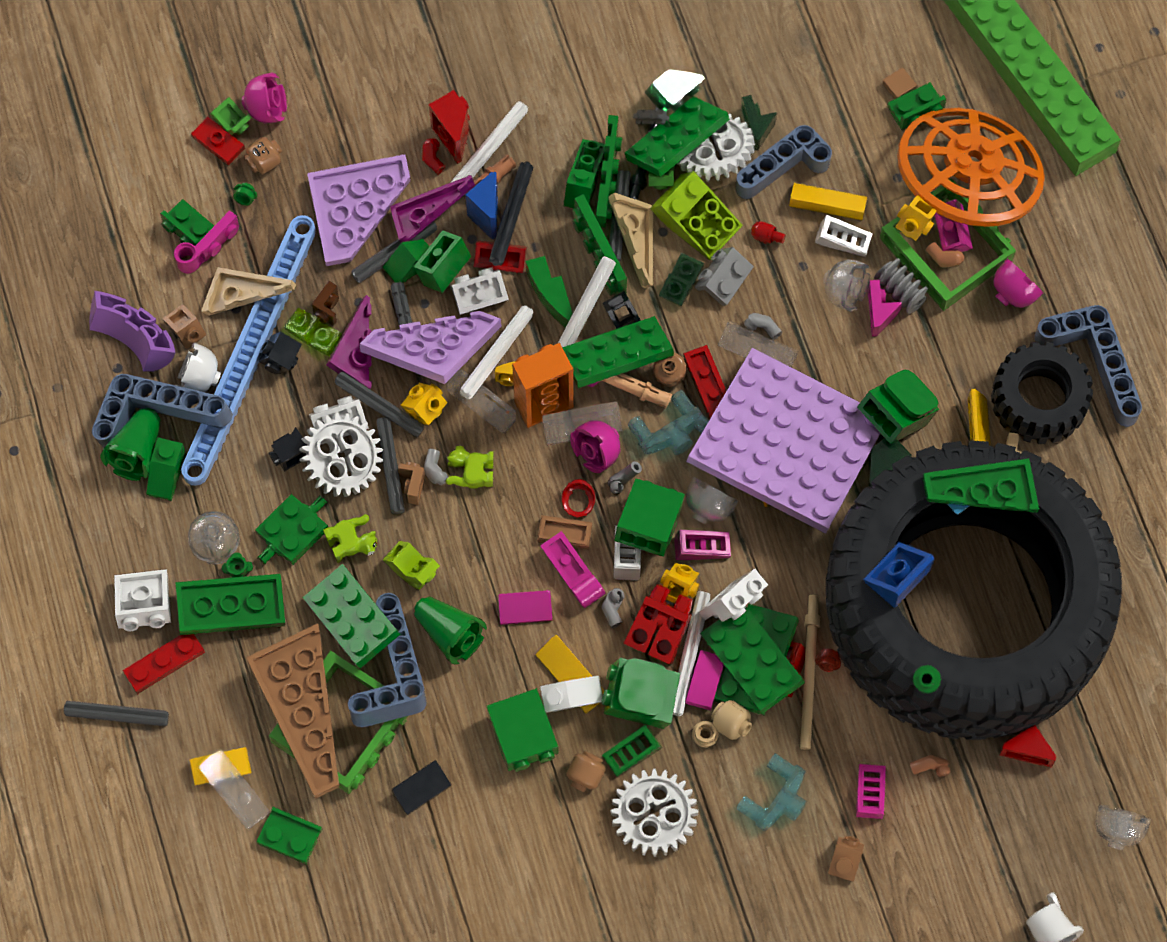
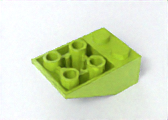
M694 171L682 174L674 182V186H670L650 207L666 227L709 260L743 226Z

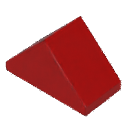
M1036 725L1005 742L999 755L1052 768L1056 761V754Z

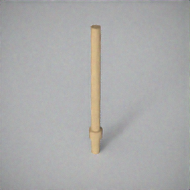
M809 595L808 614L805 615L804 626L807 628L800 738V749L802 750L811 749L817 628H820L821 616L818 615V595Z

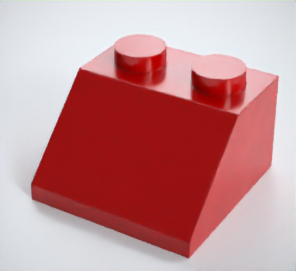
M452 90L429 104L431 128L455 162L459 164L462 162L469 133V105L463 96L459 97L455 90Z

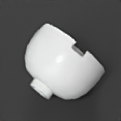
M193 343L192 347L195 351L194 353L188 351L178 378L181 379V386L178 384L175 386L206 392L211 385H217L221 372L217 371L218 361L213 352L202 345Z

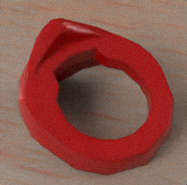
M574 479L568 483L562 493L564 510L570 516L576 518L587 516L592 511L596 499L592 486L582 479ZM580 489L585 491L589 503L585 510L576 512L569 507L568 502L569 497L573 494V490Z

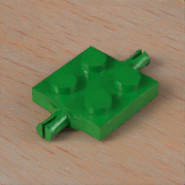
M291 494L255 529L256 534L266 541L268 546L257 556L263 564H266L277 554L294 565L324 535L323 530L328 528V525L317 515V512L327 504L326 500L319 495L308 506Z

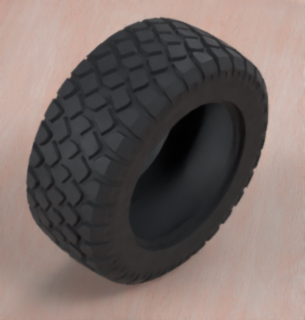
M961 441L943 443L941 450L935 448V446L916 452V458L907 455L892 464L893 470L885 469L871 481L872 485L866 487L854 501L855 504L849 509L842 521V527L839 528L833 542L826 576V610L833 641L839 647L837 652L844 666L851 670L850 676L860 689L863 688V690L868 691L867 696L880 708L889 709L888 714L899 721L912 723L913 728L929 734L935 732L938 733V736L953 739L964 737L966 740H985L987 737L998 738L1012 735L1018 731L1021 732L1050 718L1073 700L1088 684L1101 665L1116 630L1121 607L1122 573L1120 571L1121 564L1117 546L1114 545V537L1107 521L1101 518L1102 512L1092 498L1085 496L1086 491L1073 478L1067 479L1064 477L1065 472L1051 462L1044 464L1041 462L1042 457L1026 450L1022 451L1021 454L1016 452V447L997 443L993 447L989 446L988 441H970L968 446L962 445ZM1029 459L1039 511L1037 513L969 506L959 514H956L946 503L927 502L922 476L928 472ZM965 525L986 528L1016 542L1039 566L1045 577L1051 597L1050 627L1033 643L1011 654L993 658H972L956 655L935 646L922 637L909 624L898 605L895 608L868 586L863 579L899 542L909 545L926 533L950 526ZM922 666H932L940 673V686L932 693H923L914 685V673ZM930 674L923 675L922 682L930 684L932 676Z

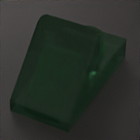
M752 95L742 97L741 111L748 128L752 130L755 142L753 147L754 151H757L775 126L777 112L761 115L758 103H754Z

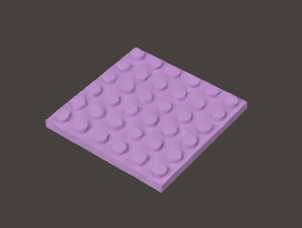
M752 348L690 452L686 462L826 534L875 445L880 432L857 408L860 402Z

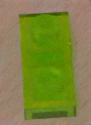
M299 307L284 326L285 330L327 356L332 354L342 336L340 331L320 322L317 316Z

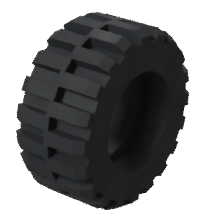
M1031 342L1029 348L1026 345L1017 347L1015 353L1010 352L1005 357L1004 362L1000 364L992 386L991 402L994 404L993 411L995 416H1001L999 423L1003 428L1010 427V433H1017L1023 436V441L1029 443L1032 439L1037 440L1038 444H1046L1048 439L1055 443L1061 440L1062 435L1066 438L1072 435L1074 430L1078 429L1082 424L1093 397V390L1091 389L1093 384L1092 377L1087 375L1089 369L1086 364L1078 362L1080 357L1076 353H1067L1068 348L1062 345L1060 348L1053 347L1054 343L1045 342V345H1040L1039 342ZM1033 376L1049 378L1061 387L1065 395V402L1060 407L1051 410L1035 408L1022 398L1018 389L1019 383Z

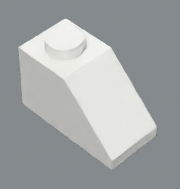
M599 676L540 686L545 712H556L602 702L603 693Z

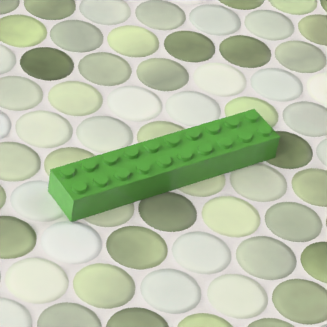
M944 0L1075 176L1117 152L1121 141L1119 136L1015 0Z

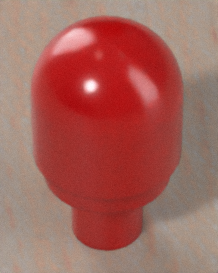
M758 221L751 227V235L757 241L771 244L773 241L783 244L786 234L778 232L777 227L773 224Z

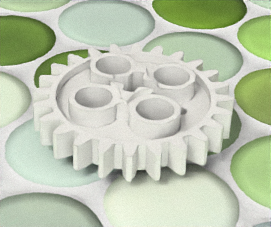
M729 114L730 120L711 135L721 160H718L714 147L708 137L679 161L677 165L681 166L682 171L687 170V173L694 171L700 178L704 175L706 181H709L711 176H715L718 181L722 174L729 178L730 171L737 174L738 166L745 168V161H751L750 154L754 153L753 146L755 145L751 128H748L746 122L741 123L740 117L733 120L732 114Z
M335 413L332 420L326 415L323 417V423L317 420L314 423L315 428L310 427L307 429L310 436L302 438V441L307 446H302L299 448V451L306 453V456L299 460L307 462L308 465L302 471L311 472L307 480L316 479V489L322 485L325 486L324 494L329 493L333 489L334 497L339 496L341 490L344 497L349 496L351 490L356 495L360 493V487L364 490L369 487L367 481L372 483L376 480L372 473L377 474L381 471L376 464L383 462L382 458L377 457V454L382 452L383 449L376 448L375 446L380 441V438L372 439L371 436L375 430H366L367 421L359 425L358 416L350 421L349 413L344 414L342 419H340L338 413ZM344 433H349L352 436V444H347L344 441ZM335 434L336 439L332 438L331 435ZM321 442H326L329 445L330 451L328 454L320 449ZM339 452H340V453L344 452V453H345V457H344V458H343V457H340V458H339L338 455H337V453H339ZM354 456L362 460V468H357L354 465ZM331 465L339 469L340 475L338 478L330 473ZM347 470L351 472V476H348Z
M653 769L652 776H648L645 770H642V778L639 779L636 775L632 774L633 783L630 784L624 780L623 786L625 791L621 789L616 790V794L621 799L612 800V804L618 807L611 810V815L618 817L612 821V825L620 826L616 831L617 836L625 834L624 845L633 842L632 851H635L640 846L642 847V855H645L648 849L652 850L653 857H656L657 850L661 849L666 856L668 847H671L676 852L678 850L677 842L685 845L687 840L684 835H693V831L689 826L694 827L697 825V821L691 817L698 816V810L691 807L697 804V800L689 799L693 793L692 789L683 790L686 785L685 780L679 784L676 783V774L668 779L667 770H664L661 776H657L656 769ZM655 790H662L667 796L662 800H657L652 796V793ZM672 800H674V801L676 802V803L673 804V805H669V806H667V807H664V806H666V805L668 804V802H670V801H672ZM632 803H639L644 809L639 813L631 812L629 806ZM653 808L654 811L660 810L659 816L650 815V809ZM675 812L680 816V820L671 823L666 819V815ZM645 818L640 824L634 825V821ZM651 825L657 829V833L647 836L643 833L642 829L645 826Z

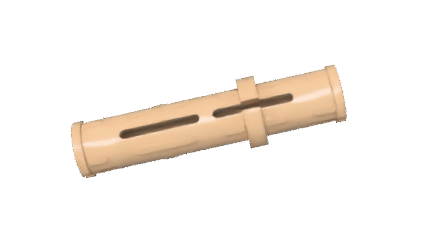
M624 373L601 380L640 397L639 400L643 402L647 400L664 409L667 408L672 397L671 393L652 386L651 382L647 381L645 383Z

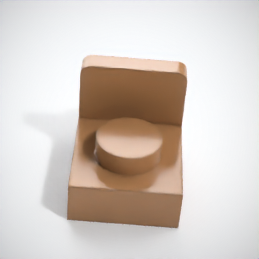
M183 304L162 318L166 326L179 338L186 349L206 336L197 317Z
M413 462L399 463V476L408 478L404 487V494H407L408 503L419 505L425 480L424 468Z

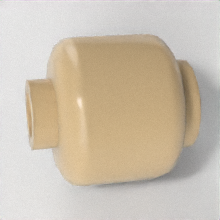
M733 700L719 703L712 713L711 719L716 730L731 740L738 739L741 736L745 737L752 728V723L750 722L751 713Z

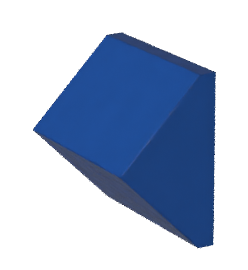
M491 172L466 194L467 216L491 239H495L497 235V172Z
M899 542L863 580L895 608L929 573L934 557L932 554Z

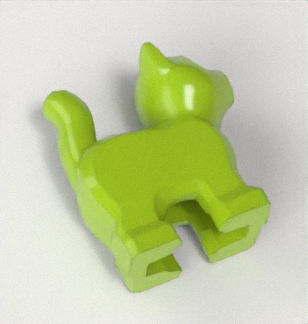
M456 446L447 457L449 460L448 466L458 468L465 466L463 477L450 476L446 478V484H455L472 489L483 486L493 487V471L487 473L484 471V469H493V451H489L487 454L469 453L465 450L464 446Z
M367 514L361 517L342 520L335 526L323 530L330 547L336 541L339 542L338 546L332 548L337 563L341 562L344 557L353 556L359 552L365 553L368 556L375 553L378 545L377 538L375 537L376 532L371 531L358 538L355 527L363 526L369 521Z

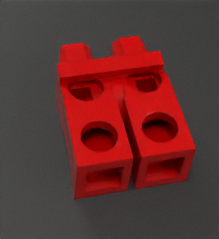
M657 584L651 594L645 597L623 644L643 653L649 652L648 655L670 665L674 662L676 652L692 617L690 610L693 599L679 594L675 605L672 606L666 603L671 590Z

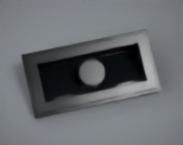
M434 760L392 789V794L406 815H409L452 785L438 762Z

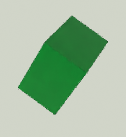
M424 239L402 242L383 266L384 271L394 283H405L417 274L414 265L426 252L429 245Z

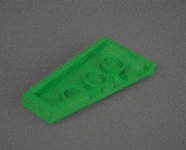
M615 115L608 116V136H606L604 152L605 161L602 164V183H600L596 211V219L600 227L605 228L607 219H612L613 209L611 204H609V196L615 193L616 182L612 181L613 174H618L619 159H615L616 151L621 152L623 138L618 137L619 116Z
M1029 459L928 472L922 476L927 502L1037 513L1039 511Z

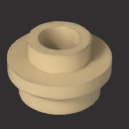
M710 721L697 723L692 731V738L700 747L713 746L719 737V732ZM703 731H707L710 733V737L704 739L700 734Z

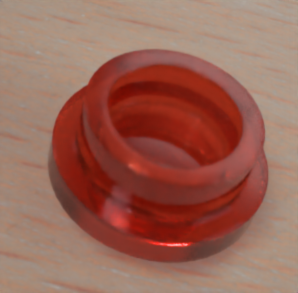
M824 648L820 650V653L815 658V663L823 671L832 672L841 667L842 662L836 650Z

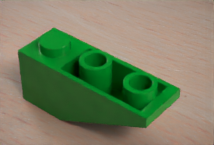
M582 140L566 182L563 206L575 208V198L583 194L590 205L604 158L605 144L594 140Z

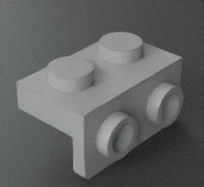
M733 247L719 249L714 253L711 258L712 263L698 276L699 281L695 286L698 291L705 290L722 306L729 303L754 267Z

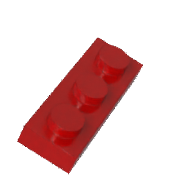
M705 345L683 353V358L710 420L725 395L726 388L710 350Z
M194 634L179 635L122 671L135 692L139 694L201 656L205 651Z

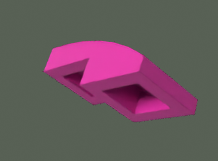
M700 650L685 704L711 711L724 667L716 654Z

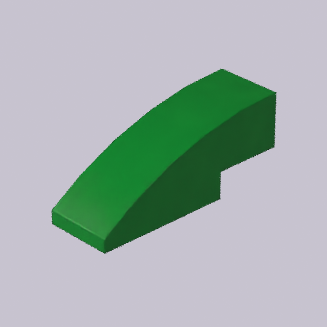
M545 256L526 260V273L538 299L546 310L566 328L573 312L562 276L551 278Z

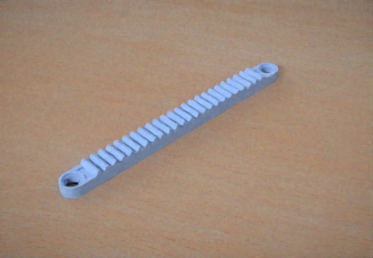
M301 215L291 221L267 276L296 282V277L299 276L300 268L303 267L304 259L307 258L308 250L315 237V226L310 217ZM306 224L310 229L308 233L302 235L296 232L297 226ZM291 291L254 303L214 395L222 397L231 409L232 420L223 427L200 424L181 468L186 483L197 486L204 483L208 478L214 462L218 459V453L222 450V444L226 441V435L230 432V426L233 425L234 417L237 416L238 408L241 407L242 399L245 398L246 390L249 389L250 381L253 380L254 372L257 371L258 363H260L258 361L262 355L260 349L264 342L269 340L273 334V329L276 328L277 320L280 319L281 311L284 310L285 302L288 301V295ZM221 409L216 410L214 414L220 412ZM192 466L202 468V473L198 477L188 475V470Z

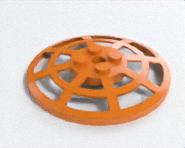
M944 108L939 111H931L914 120L905 130L899 143L897 153L898 167L909 190L915 196L919 195L926 203L936 209V213L955 222L981 227L1012 223L1021 219L1033 209L1043 190V165L1033 145L1010 124L981 111L965 108ZM956 115L968 117V119H955L944 123L934 119L942 116ZM979 119H980V120H984V121H986V122H988V123H991V124H993V125H996L997 127L1003 129L1004 131L1008 132L1009 134L1006 135V134H1004L1002 131L998 130L997 128H995V127H993V126H991V125H988V124L983 123V122H979ZM924 122L933 127L927 135L923 146H908L910 136L918 125ZM969 125L970 133L958 135L949 127ZM980 128L986 129L1000 138L992 141L980 135ZM940 132L950 139L947 147L932 146L934 138ZM1019 141L1034 161L1036 169L1025 165L1022 153L1015 142ZM1009 145L1017 161L1004 158L1000 148ZM908 155H923L925 165L933 176L924 185L918 181L913 173ZM932 155L944 156V163L947 168L940 172L933 161ZM971 157H975V158H977L979 161H978V162L973 161V160L971 159ZM1003 167L1017 171L1015 179L1010 184L1000 175ZM1024 174L1037 179V185L1033 194L1022 204L1014 191L1019 187ZM954 176L968 183L969 189L956 185L949 178ZM995 182L1000 190L992 192H980V185H987ZM939 185H942L951 192L968 198L967 211L946 204L936 198L931 192ZM1007 197L1014 208L1010 211L996 214L978 213L979 200L988 201Z

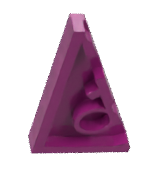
M466 176L390 206L400 243L413 239L475 186L472 176Z
M366 295L360 301L326 366L338 374L340 372L346 373L370 389L372 382L369 381V367L372 366V358L370 355L360 351V343L372 332L369 329V316L372 315V306L370 304V297Z

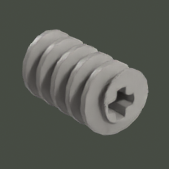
M898 258L885 264L875 274L874 279H879L880 285L886 286L885 290L888 293H893L892 298L895 301L900 300L899 302L902 303L901 307H907L906 312L911 314L926 301L925 293L928 288L925 286L919 290L918 287L921 281L918 279L912 283L911 280L914 274L911 272L905 276L904 273L907 266L904 265L898 268L897 266L901 261Z

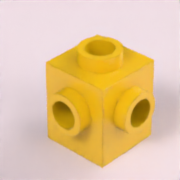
M917 195L909 206L904 204L897 214L900 220L895 227L906 237L917 241L921 234L926 236L935 224L931 220L937 210Z
M419 382L409 391V395L402 402L401 406L411 417L420 423L430 425L434 419L440 416L442 409L448 402L442 397L443 392L439 387L432 383L428 385Z
M675 563L671 570L666 569L660 584L671 590L667 600L676 603L679 594L694 598L700 586L699 583H696L699 573L688 565Z

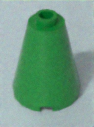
M150 408L139 409L103 448L100 455L102 463L106 467L109 463L114 468V474L132 481H139L141 477L147 478L161 424L158 413Z
M431 596L422 598L416 603L414 608L415 618L446 659L452 664H460L457 660L461 658L464 660L470 658L483 642L484 637L481 633L483 628L487 630V626L482 619Z

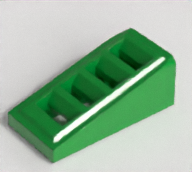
M643 725L605 752L602 757L615 776L619 777L663 747L647 725ZM642 736H645L651 745L649 748H646L640 738ZM633 742H636L642 751L639 755L631 745ZM625 747L633 757L630 761L622 751ZM617 753L624 763L622 767L614 759V754Z

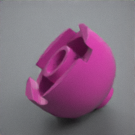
M273 72L250 80L242 97L243 108L258 122L275 123L283 121L285 117H281L282 111L287 112L284 87L282 84H277L275 79L279 77Z
M1008 259L995 273L993 279L994 287L998 292L995 297L1005 306L1010 303L1016 308H1024L1034 303L1043 294V291Z
M591 420L578 426L571 433L572 449L576 457L581 455L587 461L583 465L588 470L594 473H601L616 462L621 451L618 432L603 421Z

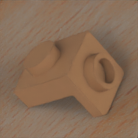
M838 837L828 874L854 882L864 844L860 843V840L855 837Z

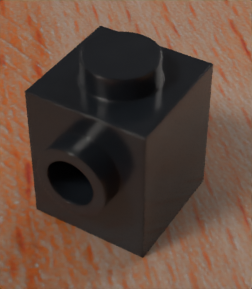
M280 331L271 335L270 339L264 342L260 349L262 355L258 362L265 365V369L273 374L291 371L297 364L298 357L296 355L302 344Z

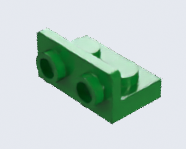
M931 82L888 102L887 108L900 129L904 130L920 116L931 111L944 109L947 99L944 95L939 96Z
M184 199L168 213L165 210L160 213L163 228L168 233H175L180 237L181 243H190L196 246L214 227L211 222Z

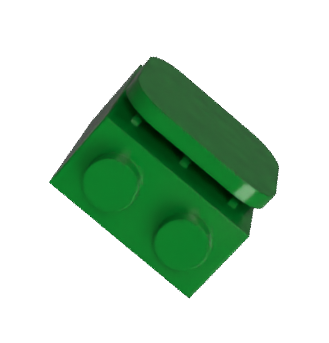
M901 370L889 376L884 384L870 390L857 406L890 444L928 425L939 411L937 397L916 374L909 370Z
M635 478L618 522L614 541L664 557L674 534L685 494L675 489H668L653 484L650 481Z
M619 658L613 665L610 664L607 671L606 679L610 681L608 690L604 691L602 697V705H605L604 714L665 729L672 723L680 673L667 670L660 664L633 658L628 660Z
M537 688L486 706L497 744L508 771L513 769L516 772L522 771L530 767V763L539 760L541 763L548 762L554 759L556 754H559V747Z

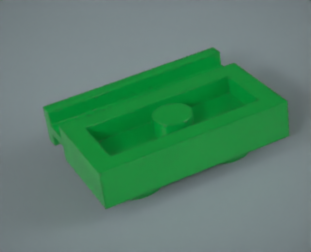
M272 807L270 816L267 818L256 842L258 845L307 864L323 829L321 826Z

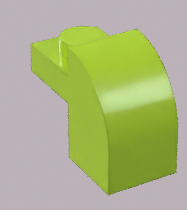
M399 541L383 559L399 577L418 590L435 577L436 570L440 566L433 558L423 557L409 542Z

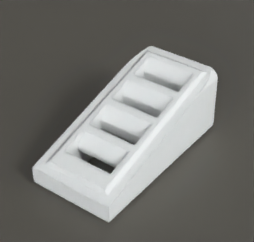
M826 215L820 223L815 243L865 257L873 233ZM828 229L832 230L831 235L827 234ZM838 232L842 233L840 239L837 238ZM848 235H852L850 243L846 241ZM858 237L862 238L860 246H856Z
M615 541L614 579L639 580L641 549H622L620 547L631 546ZM620 557H628L635 559H620Z

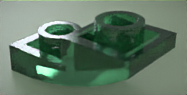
M681 253L672 273H669L659 297L682 307L705 264Z

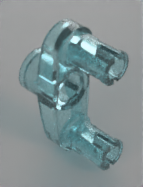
M683 390L676 392L671 397V401L682 416L657 432L651 433L640 416L633 418L628 423V427L638 439V445L644 454L655 453L669 447L674 455H679L692 446L693 441L688 434L700 424L704 415L698 407H694Z
M776 753L768 762L767 767L785 778L786 784L769 808H762L746 796L742 798L737 806L738 811L755 821V825L763 831L769 829L783 814L795 821L807 804L806 800L797 795L806 770L798 765H792Z

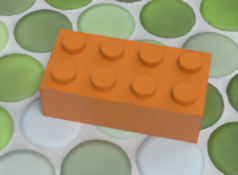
M560 343L555 345L548 344L531 356L523 355L512 364L514 403L527 428L574 408L573 367Z

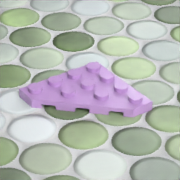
M405 154L307 173L326 266L351 262L389 211L390 206L394 204L408 185L410 174Z
M481 311L471 312L470 317L456 319L454 315L437 318L435 323L421 325L420 322L399 325L400 329L386 332L385 328L375 329L360 343V351L445 384L502 327L501 319Z

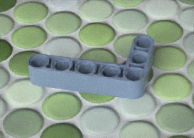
M1093 305L1042 319L1034 336L1035 341L1039 342L1040 345H1045V342H1052L1054 347L1087 338L1117 423L1124 427L1134 425L1141 413L1142 405L1107 309L1100 305ZM1090 318H1098L1101 323H1094ZM1066 324H1074L1077 329H1070ZM1042 330H1049L1053 335H1045ZM1099 340L1108 342L1109 346L1101 345ZM1106 363H1114L1117 368L1112 369ZM1114 386H1122L1126 391L1120 392ZM1123 409H1131L1134 414L1128 415L1123 411Z
M119 374L110 383L93 425L92 434L102 448H104L132 418L135 408H150L157 413L216 427H223L229 424L232 420V411L224 399L218 395L133 375ZM198 403L195 408H191L194 404ZM221 409L220 412L214 414L216 410Z
M393 593L380 595L376 605L401 634L387 646L397 683L357 693L349 699L350 717L353 724L358 727H367L422 712L427 705L424 685L400 600ZM412 695H417L415 698H409ZM386 702H392L391 704L384 705Z

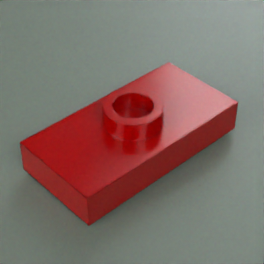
M208 116L191 133L193 139L228 166L245 149L243 143Z

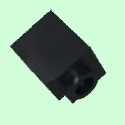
M625 291L602 303L616 329L641 321ZM626 306L629 314L618 319L614 311Z
M296 427L292 434L287 433L273 441V445H271L273 451L269 452V456L275 466L280 464L284 472L301 463L299 459L306 456V453L299 451V448L307 446V444L302 441L303 437Z

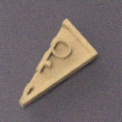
M613 193L609 196V202L641 287L647 289L653 286V211L650 209L652 205Z
M217 267L201 311L205 315L210 316L293 291L296 284L288 279Z

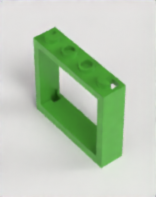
M952 178L949 179L951 182L956 184V182ZM942 185L931 192L941 201L956 199L963 205L964 211H967L968 198L957 195ZM978 204V213L983 214V210ZM896 217L882 227L880 234L881 241L897 259L901 260L900 262L903 266H907L909 273L912 272L914 274L913 277L921 281L920 285L928 288L927 293L943 311L993 276L1007 259L1012 262L1016 250L1010 244L1011 240L1005 238L999 232L998 226H973L1000 257L953 291H950L900 235L901 231L895 227L900 220L899 217Z
M332 651L324 659L326 684L339 668L371 690L384 687L383 684ZM408 716L384 722L346 777L338 772L339 788L350 794L353 788L356 790L359 784L363 783L365 779L363 774L368 767L373 768L380 758L378 753L384 745L388 747L396 735L394 731L399 724L404 725ZM277 723L269 734L271 743L295 758Z

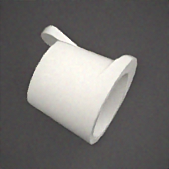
M1055 893L1048 894L1047 899L1050 905L1036 912L1026 922L1036 942L1075 941L1084 932L1083 928L1074 926L1062 912Z

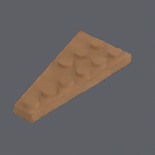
M317 623L246 657L315 799L340 787L320 629Z

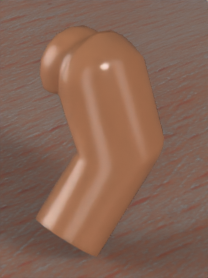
M935 242L926 248L928 254L940 267H957L964 261V255L961 251H942Z
M933 755L910 762L914 775L932 769L936 770L937 776L945 777L951 771L948 767L949 762L946 759Z

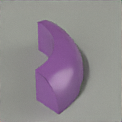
M95 291L91 303L89 330L112 336L128 346L138 357L143 371L162 369L172 361L175 355L174 344L166 330L162 331L155 323V317L143 308L137 310L125 304L126 299Z

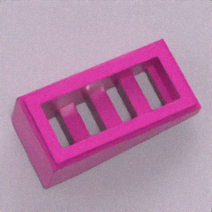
M679 530L674 537L676 560L723 559L731 557L729 532ZM706 540H709L710 550H706ZM716 540H720L721 550H717ZM695 541H699V549L695 548Z
M859 764L856 817L883 819L886 766ZM864 772L879 773V778L864 777ZM864 782L879 783V787L864 786ZM863 792L878 793V797L863 796ZM863 802L878 803V807L863 806Z

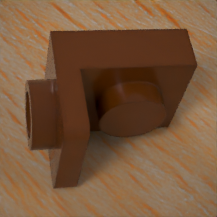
M331 281L327 282L313 301L312 309L314 317L323 324L329 323L334 326L337 322L336 314L330 309H333L338 303L339 294L337 285Z

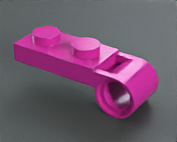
M229 210L196 246L190 243L179 244L174 250L178 269L186 274L193 273L211 256H216L220 252L223 243L227 239H232L237 234L239 229L237 216ZM184 256H192L188 261L181 260Z
M562 531L540 545L584 609L606 594L599 581L589 571Z

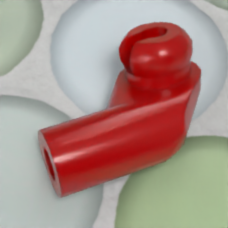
M435 138L426 139L422 145V160L439 175L446 167L436 157L440 143Z

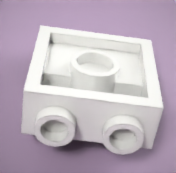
M167 569L114 575L115 617L118 629L123 628L126 631H135L139 626L150 625L152 628H161L165 623H171Z
M753 569L730 583L698 613L704 620L713 615L715 618L719 617L722 622L731 617L733 620H736L746 611L744 607L747 603L752 605L763 596L761 592L768 584L758 571Z

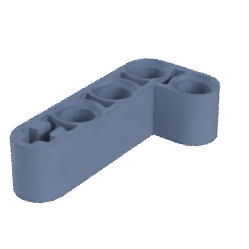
M807 125L798 126L739 171L736 178V193L744 199L756 196L801 160L813 172L823 173L829 169L832 150L813 128ZM804 138L807 139L809 142L803 143L800 142L799 139ZM781 153H788L790 156H789V157H783V156H781L780 154H781ZM815 156H823L825 159L818 160ZM768 167L771 171H763L761 168Z

